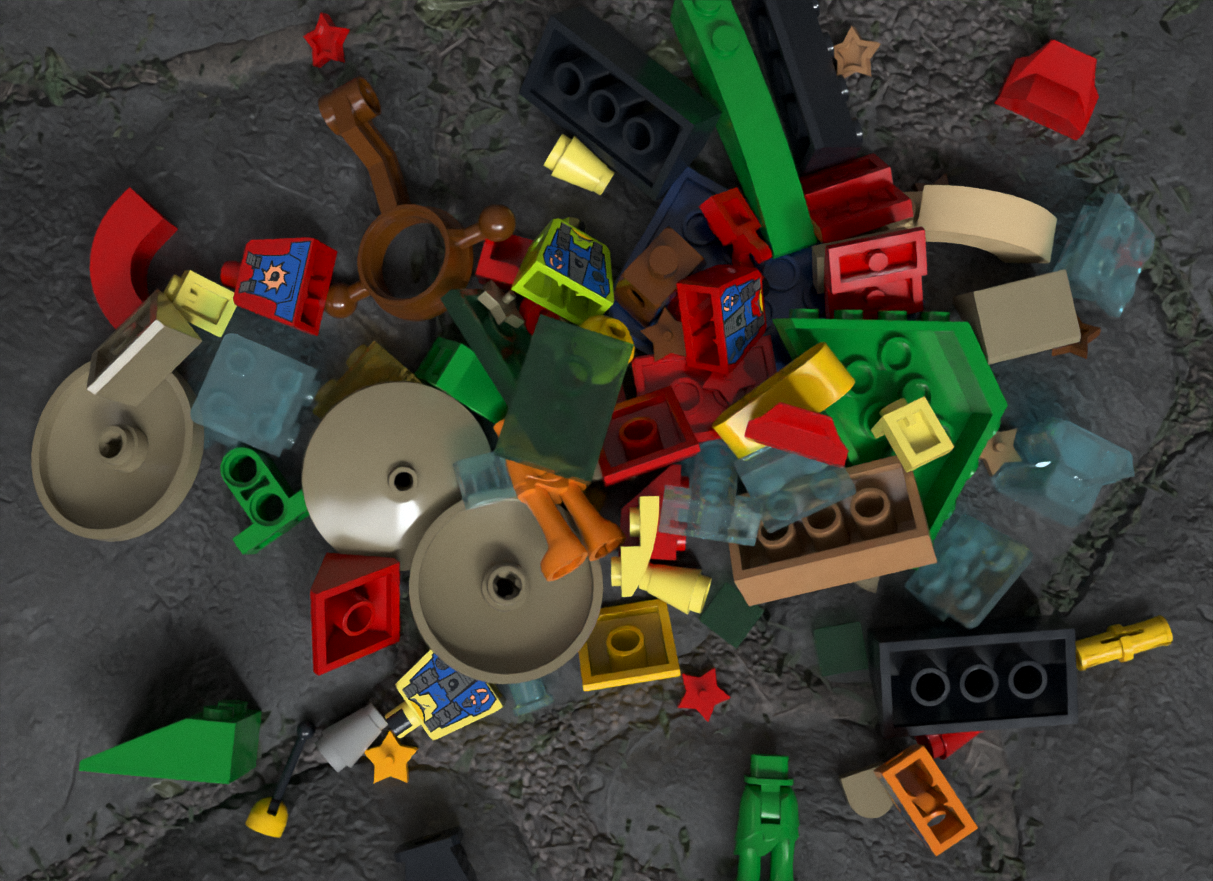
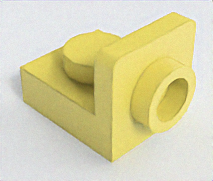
M185 270L181 277L174 274L164 290V294L187 322L220 338L237 307L233 302L234 292L191 270Z
M925 396L909 404L905 398H902L884 407L879 412L881 419L871 429L875 438L883 435L886 436L906 473L949 453L954 448Z

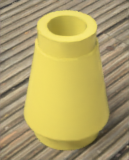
M564 134L560 136L543 165L553 171L551 176L591 192L593 191L600 196L615 173L577 137L574 136L573 139H570Z
M649 562L639 584V589L647 591V593L687 615L690 611L701 614L709 593L712 578L702 575L701 569Z

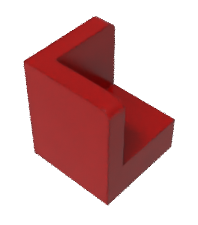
M511 235L508 239L501 242L485 239L475 273L479 283L485 285L491 279L500 289L511 290L528 248L534 240L516 235Z

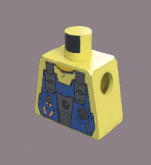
M430 650L395 684L405 701L385 714V719L392 731L400 739L422 725L428 736L432 740H436L498 711L507 701L496 684L474 680L460 674L442 662Z

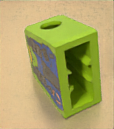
M568 217L563 220L559 218L552 219L528 248L511 290L580 326L590 316L603 315L614 304L610 250L605 244L585 234L586 226L580 219Z

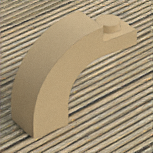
M924 185L923 191L903 192L911 199L913 217L886 225L890 229L901 227L910 229L922 226L925 229L926 242H947L980 248L994 254L1005 263H1050L1057 218L1045 208L1031 201L1001 192L964 186Z

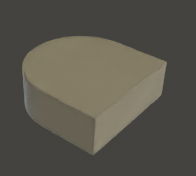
M883 761L838 776L848 805L862 817H881L893 805V801L873 772L884 764Z

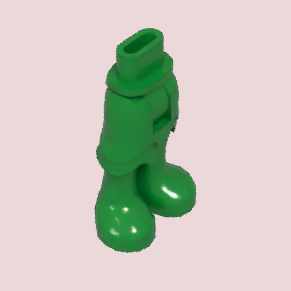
M751 754L750 774L744 775V782L749 785L745 786L740 799L738 826L733 838L736 841L733 855H739L736 881H760L761 856L768 854L770 851L769 881H794L795 841L799 837L798 827L800 824L797 797L793 788L789 787L794 785V778L788 777L789 756Z

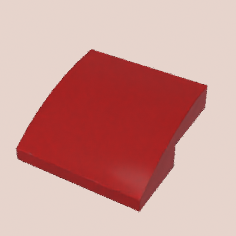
M874 153L799 177L815 235L822 244L844 240L913 217L911 199L893 184L891 167Z
M920 226L827 245L824 258L826 319H834V310H863V320H877L878 311H907V314L922 312V276L927 275L925 229Z

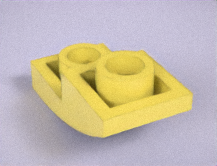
M659 496L639 497V507H629L630 537H639V546L620 547V557H611L612 586H621L622 597H632L647 569L657 534Z

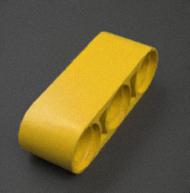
M820 342L727 408L716 418L712 427L741 463H748L771 448L745 440L744 434L748 421L767 413L780 402L820 413L844 396L853 387L855 380L825 342Z

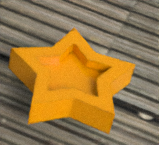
M391 729L381 745L368 748L364 752L375 765L373 784L390 776L408 783V761L419 748L401 744Z

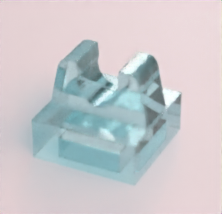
M503 450L458 460L452 464L466 511L508 500L516 496Z

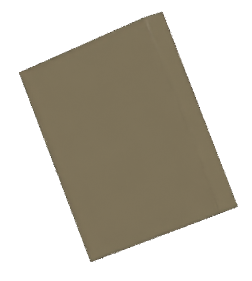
M1066 269L953 296V305L963 322L970 323L988 365L1080 342L1081 333Z
M157 288L92 353L87 390L96 396L137 407L202 342V339L167 296Z

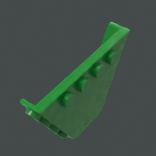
M789 309V318L772 319L792 361L814 345L825 342L855 380L853 387L844 396L820 412V414L832 417L838 435L849 450L845 462L846 468L895 456L896 454L886 436L883 435L875 438L871 431L881 419L879 412L899 399L905 398L909 404L925 396L954 446L949 453L913 470L934 547V539L944 521L953 514L958 495L966 481L976 472L979 464L978 459L989 439L997 433L1001 424V417L1008 406L970 323L950 321V312H921L920 321H907V311H878L877 320H863V310H834V319H819V309Z

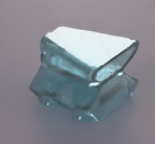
M1046 417L1044 423L1031 421L1025 434L1015 439L1030 465L1003 469L995 480V489L999 493L1067 527H1077L1092 509L1103 485L1116 483V481L1123 478L1135 476L1132 463L1134 457L1131 455V452L1068 420Z

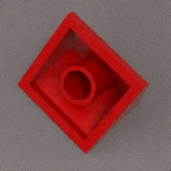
M671 385L581 416L605 487L690 458L701 451Z
M326 552L310 589L313 672L318 676L400 641V562L395 558Z

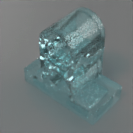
M723 440L704 441L699 445L701 451L695 455L690 488L665 485L658 532L755 546L762 517L763 499L736 495L739 459Z

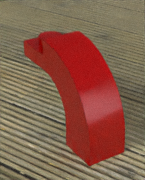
M130 187L115 201L103 217L96 231L90 254V278L93 292L103 314L115 329L149 297L147 272L151 260L157 251L178 230L152 204Z

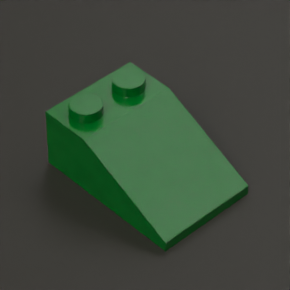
M219 700L218 706H204L203 712L80 760L79 771L230 784L256 768L262 711L247 709L248 702Z

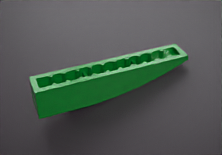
M674 0L670 21L703 98L722 112L715 126L750 208L762 226L759 229L765 243L772 252V259L815 245L817 239L784 131L754 52L731 0Z

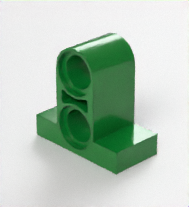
M437 337L414 376L453 397L463 406L494 425L505 419L524 387L476 356V352L462 343Z
M239 447L229 451L223 457L220 465L221 476L253 522L251 526L232 539L242 555L257 554L310 516L305 504L303 491L300 490L295 494L267 454L254 449ZM252 457L256 462L257 472L252 480L245 483L241 479L239 468L245 459ZM278 495L284 503V510L277 520L272 521L266 514V504L271 497Z

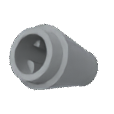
M369 703L365 708L359 709L322 730L323 736L315 742V745L329 764L337 772H340L347 765L350 768L353 767L388 723L376 707Z

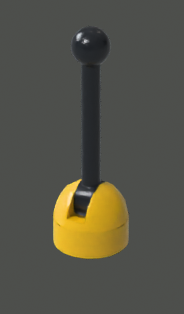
M305 720L298 724L296 728L297 740L272 797L262 798L254 804L245 822L247 827L271 837L280 838L282 836L289 814L286 805L281 799L306 740L312 738L315 734V726L311 721Z

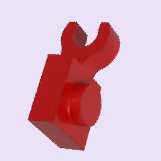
M737 187L713 195L699 206L708 220L709 228L719 238L723 246L732 243L733 265L755 268L750 260V253L758 264L772 258L769 246L756 233L762 226Z

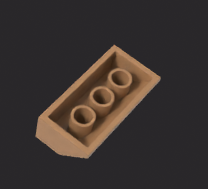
M897 455L722 499L734 582L748 606L937 563L914 472L912 470L906 473Z

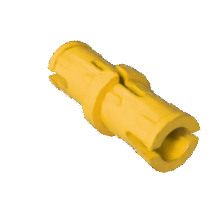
M1158 615L1152 619L1125 627L1121 624L1108 626L1107 632L1075 640L1076 668L1079 671H1083L1086 668L1116 659L1123 663L1132 660L1136 653L1163 645H1171L1173 636L1170 626L1163 616Z

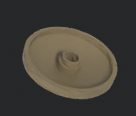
M90 361L69 375L47 402L39 418L33 439L31 453L32 477L37 495L44 509L65 530L81 537L100 541L115 542L139 537L163 523L187 496L197 476L203 455V415L191 386L175 369L137 407L96 396L87 390Z
M379 382L367 385L346 395L336 402L319 420L310 435L303 455L301 468L302 491L313 523L324 539L341 554L395 558L400 562V571L411 570L414 554L425 532L443 512L465 498L493 490V457L481 426L474 416L453 397L436 388L417 382ZM400 472L409 473L407 477L410 482L405 487L399 484L394 485V479Z
M512 489L492 490L472 495L443 512L425 532L417 547L409 577V599L415 624L432 652L442 662L464 676L492 684H517L541 678L557 670L573 658L583 647L595 627L603 597V575L599 559L590 561L586 557L585 561L571 573L554 581H546L541 572L540 562L548 549V544L537 519L529 507L518 499L516 492ZM555 504L571 530L581 541L580 532L570 513L560 505ZM501 580L508 581L513 588L512 594L506 597L499 596L496 583Z

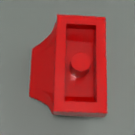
M1051 39L1030 56L1015 59L994 104L1077 141L1084 134L1099 98L1095 87L1097 59Z
M782 402L778 403L767 413L748 421L744 434L745 440L838 468L844 467L849 452L837 433L832 417Z

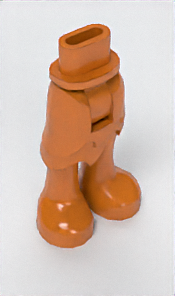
M526 411L505 418L494 425L493 429L501 441L498 450L501 455H504V469L513 491L516 492L518 499L529 507L545 535L548 549L540 562V567L546 581H554L571 573L585 561L586 557L590 561L603 558L615 551L626 541V536L622 529L614 522L604 519L585 496L583 491L586 490V484L579 478V473L570 466L558 447L544 435L545 430L541 425L534 426ZM563 501L578 527L581 541L571 530L555 504H561Z

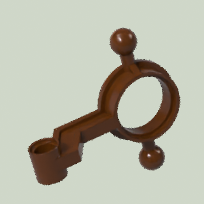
M358 76L321 96L318 99V106L328 127L336 135L344 138L368 168L381 215L368 227L359 246L357 265L360 280L351 285L344 282L330 284L324 311L333 318H347L355 312L358 301L372 296L383 310L397 318L407 321L429 320L452 307L465 291L473 268L472 245L485 239L494 242L508 239L516 228V218L509 207L495 203L486 206L481 211L478 222L464 228L455 217L442 209L411 204L396 153L372 122L373 118L381 114L379 99L369 82L362 76ZM419 223L436 225L445 243V258L437 278L430 287L415 297L395 298L387 289L382 272L383 259L389 244L397 234L409 226Z

